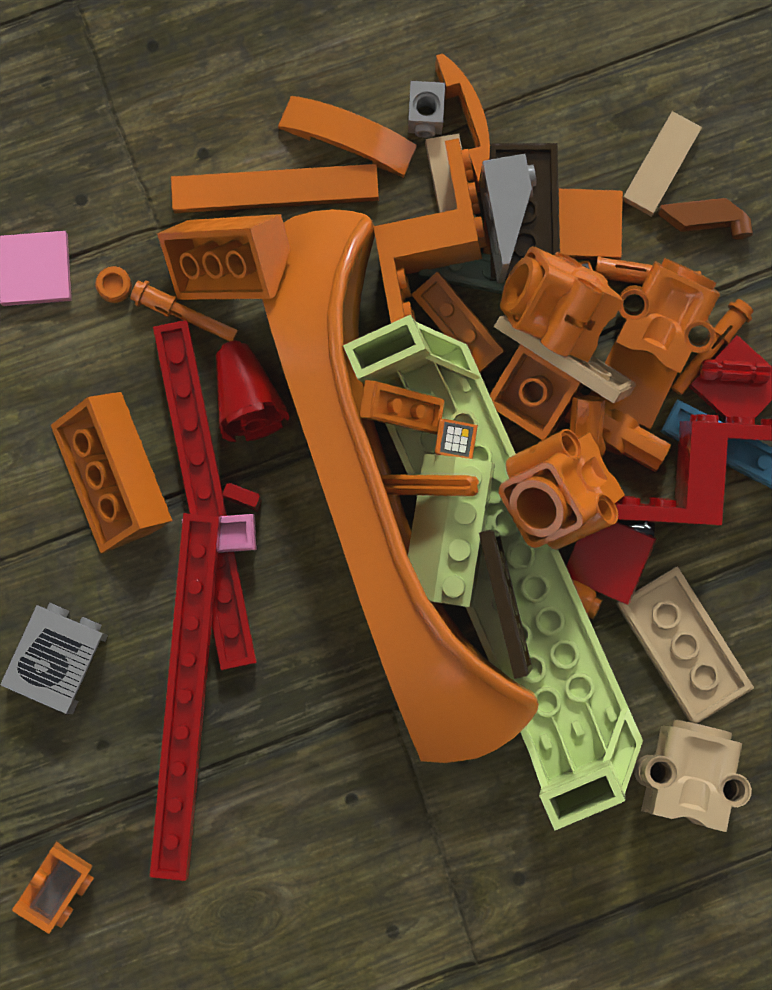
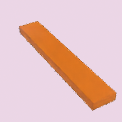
M377 164L171 176L172 208L174 213L379 201Z

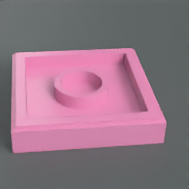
M66 231L0 236V304L2 306L72 301L68 234Z

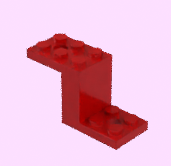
M697 414L690 415V421H680L675 500L649 497V504L640 503L641 498L623 496L615 503L618 519L722 525L728 438L772 441V419H761V425H755L754 417L733 416L726 417L725 423H719V415Z

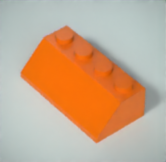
M281 214L187 220L157 233L177 300L271 299L276 295L291 250Z
M121 392L87 397L51 424L100 553L108 552L150 535L172 522L167 504L164 501L142 441L139 438Z

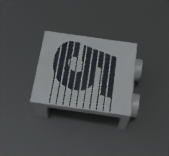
M49 603L47 609L36 605L0 685L65 714H73L79 702L75 700V696L100 641L106 642L108 635L99 632L101 624L82 617L79 623L67 618L69 611L57 605Z

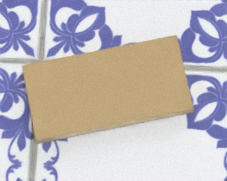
M506 315L500 316L494 326L612 403L630 396L636 386L635 382L594 356L590 358L589 362H586L572 355L564 357L554 353L541 343V339L513 328Z
M678 566L634 592L630 604L627 605L620 601L616 603L689 722L695 724L701 722L754 689Z

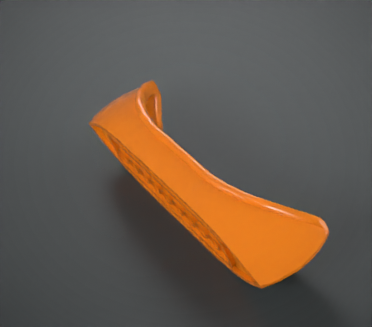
M336 209L312 211L294 216L283 222L291 250L276 295L271 299L262 300L282 368L363 612L394 697L420 760L424 762L449 763L477 759L497 750L515 738L537 713L539 706L538 698L531 690L511 679L488 661L464 637L442 603L429 601L408 558L411 530L399 495H387L380 475L392 474L374 421L360 417L364 387L363 383L357 379L343 345L359 338L358 326L361 294L375 238L374 224L371 218L362 213Z

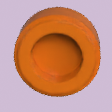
M111 266L103 269L98 274L96 289L105 301L119 303L130 295L132 282L125 270L120 267Z

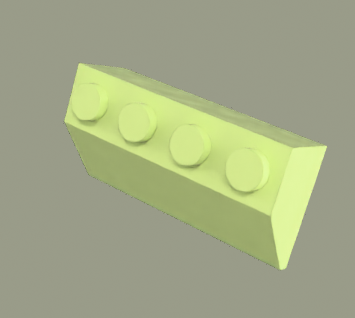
M424 454L421 475L475 476L479 480L477 486L478 493L475 496L417 495L408 558L429 601L464 607L473 606L482 551L479 532L485 531L495 468L493 462L434 454Z

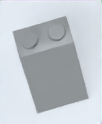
M525 154L482 162L479 189L497 283L505 282L528 200L533 197V187L536 186L534 166L527 165Z

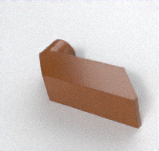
M727 198L664 204L657 211L660 217L680 232L731 227L733 239H743L753 235L749 216Z

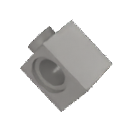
M411 81L408 133H415L416 136L422 138L434 137L435 134L442 135L445 83ZM430 107L435 112L430 116H423L418 112V109Z

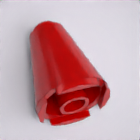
M237 340L223 344L216 354L219 429L223 439L236 442L235 436H245L246 441H253L278 431L283 427L281 421L284 418L288 421L290 418L288 409L250 346Z

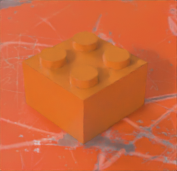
M520 344L490 393V397L497 412L541 440H544L554 434L571 407L573 396L579 394L584 384Z

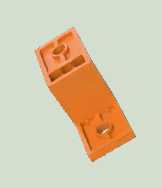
M459 138L445 141L457 209L373 226L391 323L408 315H411L416 321L411 303L406 302L405 299L411 297L410 285L406 274L419 272L424 269H435L482 259L480 248L487 247L481 216L474 217V215L481 212L475 182L468 183L469 181H474L469 150H461Z

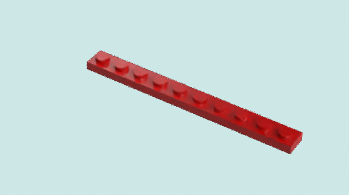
M187 320L154 326L153 330L190 514L228 516L222 495L223 491L189 323ZM235 552L218 553L212 628L222 671L257 663Z
M183 513L150 877L180 881H186L189 878L221 516Z

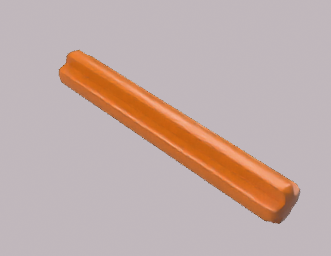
M380 475L387 495L475 496L478 493L477 486L479 480L475 476Z

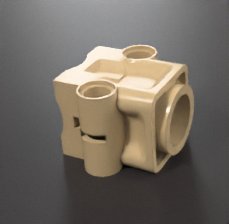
M674 720L672 726H661L655 755L641 757L634 766L636 780L641 785L646 786L641 811L670 819L686 817L693 824L726 832L731 807H741L751 797L752 788L749 781L744 776L736 774L742 743L732 741V733L691 722ZM657 762L661 768V774L654 781L651 778L650 770ZM729 781L731 792L725 797L723 787Z

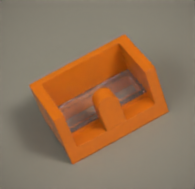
M56 841L12 911L50 934L55 925L62 928L73 911V908L68 906L73 896L77 893L82 897L94 878L88 874L93 865L65 849Z

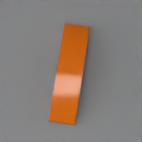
M442 53L436 55L435 70L439 82L445 83V100L456 96L459 97L475 148L469 149V156L474 176L473 182H475L476 192L478 193L480 192L479 179L482 162L489 160L490 141L486 117L480 100L467 77L452 60Z
M296 96L290 97L278 125L279 129L309 141L313 137L372 160L373 164H377L378 168L403 178L417 148L416 144L365 117L330 104Z

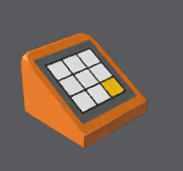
M440 418L435 454L473 459L478 425Z

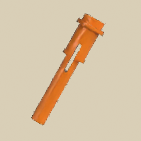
M138 280L131 292L130 299L135 301V306L137 307L143 305L163 314L167 318L173 315L182 320H187L188 323L227 341H234L237 336L238 330L176 302V296H171L150 286V282L147 280L144 283Z
M737 299L735 302L729 303V310L714 327L716 343L708 351L698 353L671 386L674 392L682 395L700 373L703 360L711 359L723 344L728 345L731 342L730 340L745 322L749 323L752 320L751 315L754 311L746 302Z

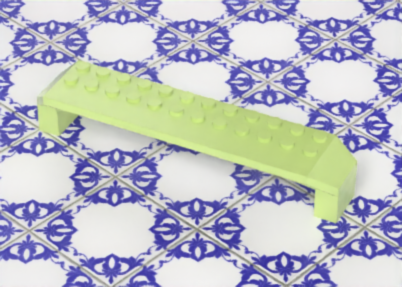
M411 315L343 345L357 379L365 384V380L377 381L445 399L442 419L478 425L473 459L489 461L495 464L485 531L492 529L500 532L533 667L528 676L514 679L483 548L474 603L472 607H466L489 661L511 679L531 690L538 698L539 706L537 713L520 733L529 751L541 786L539 796L554 830L624 802L625 792L643 739L559 550L552 549L547 544L537 548L530 547L523 539L499 495V486L509 479L506 471V461L516 453L468 345L417 323ZM385 423L407 474L421 475L424 454L436 455L437 434H428Z

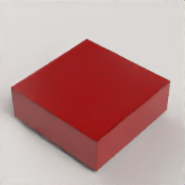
M232 483L226 484L222 494L225 500L256 512L259 511L262 503L258 493Z

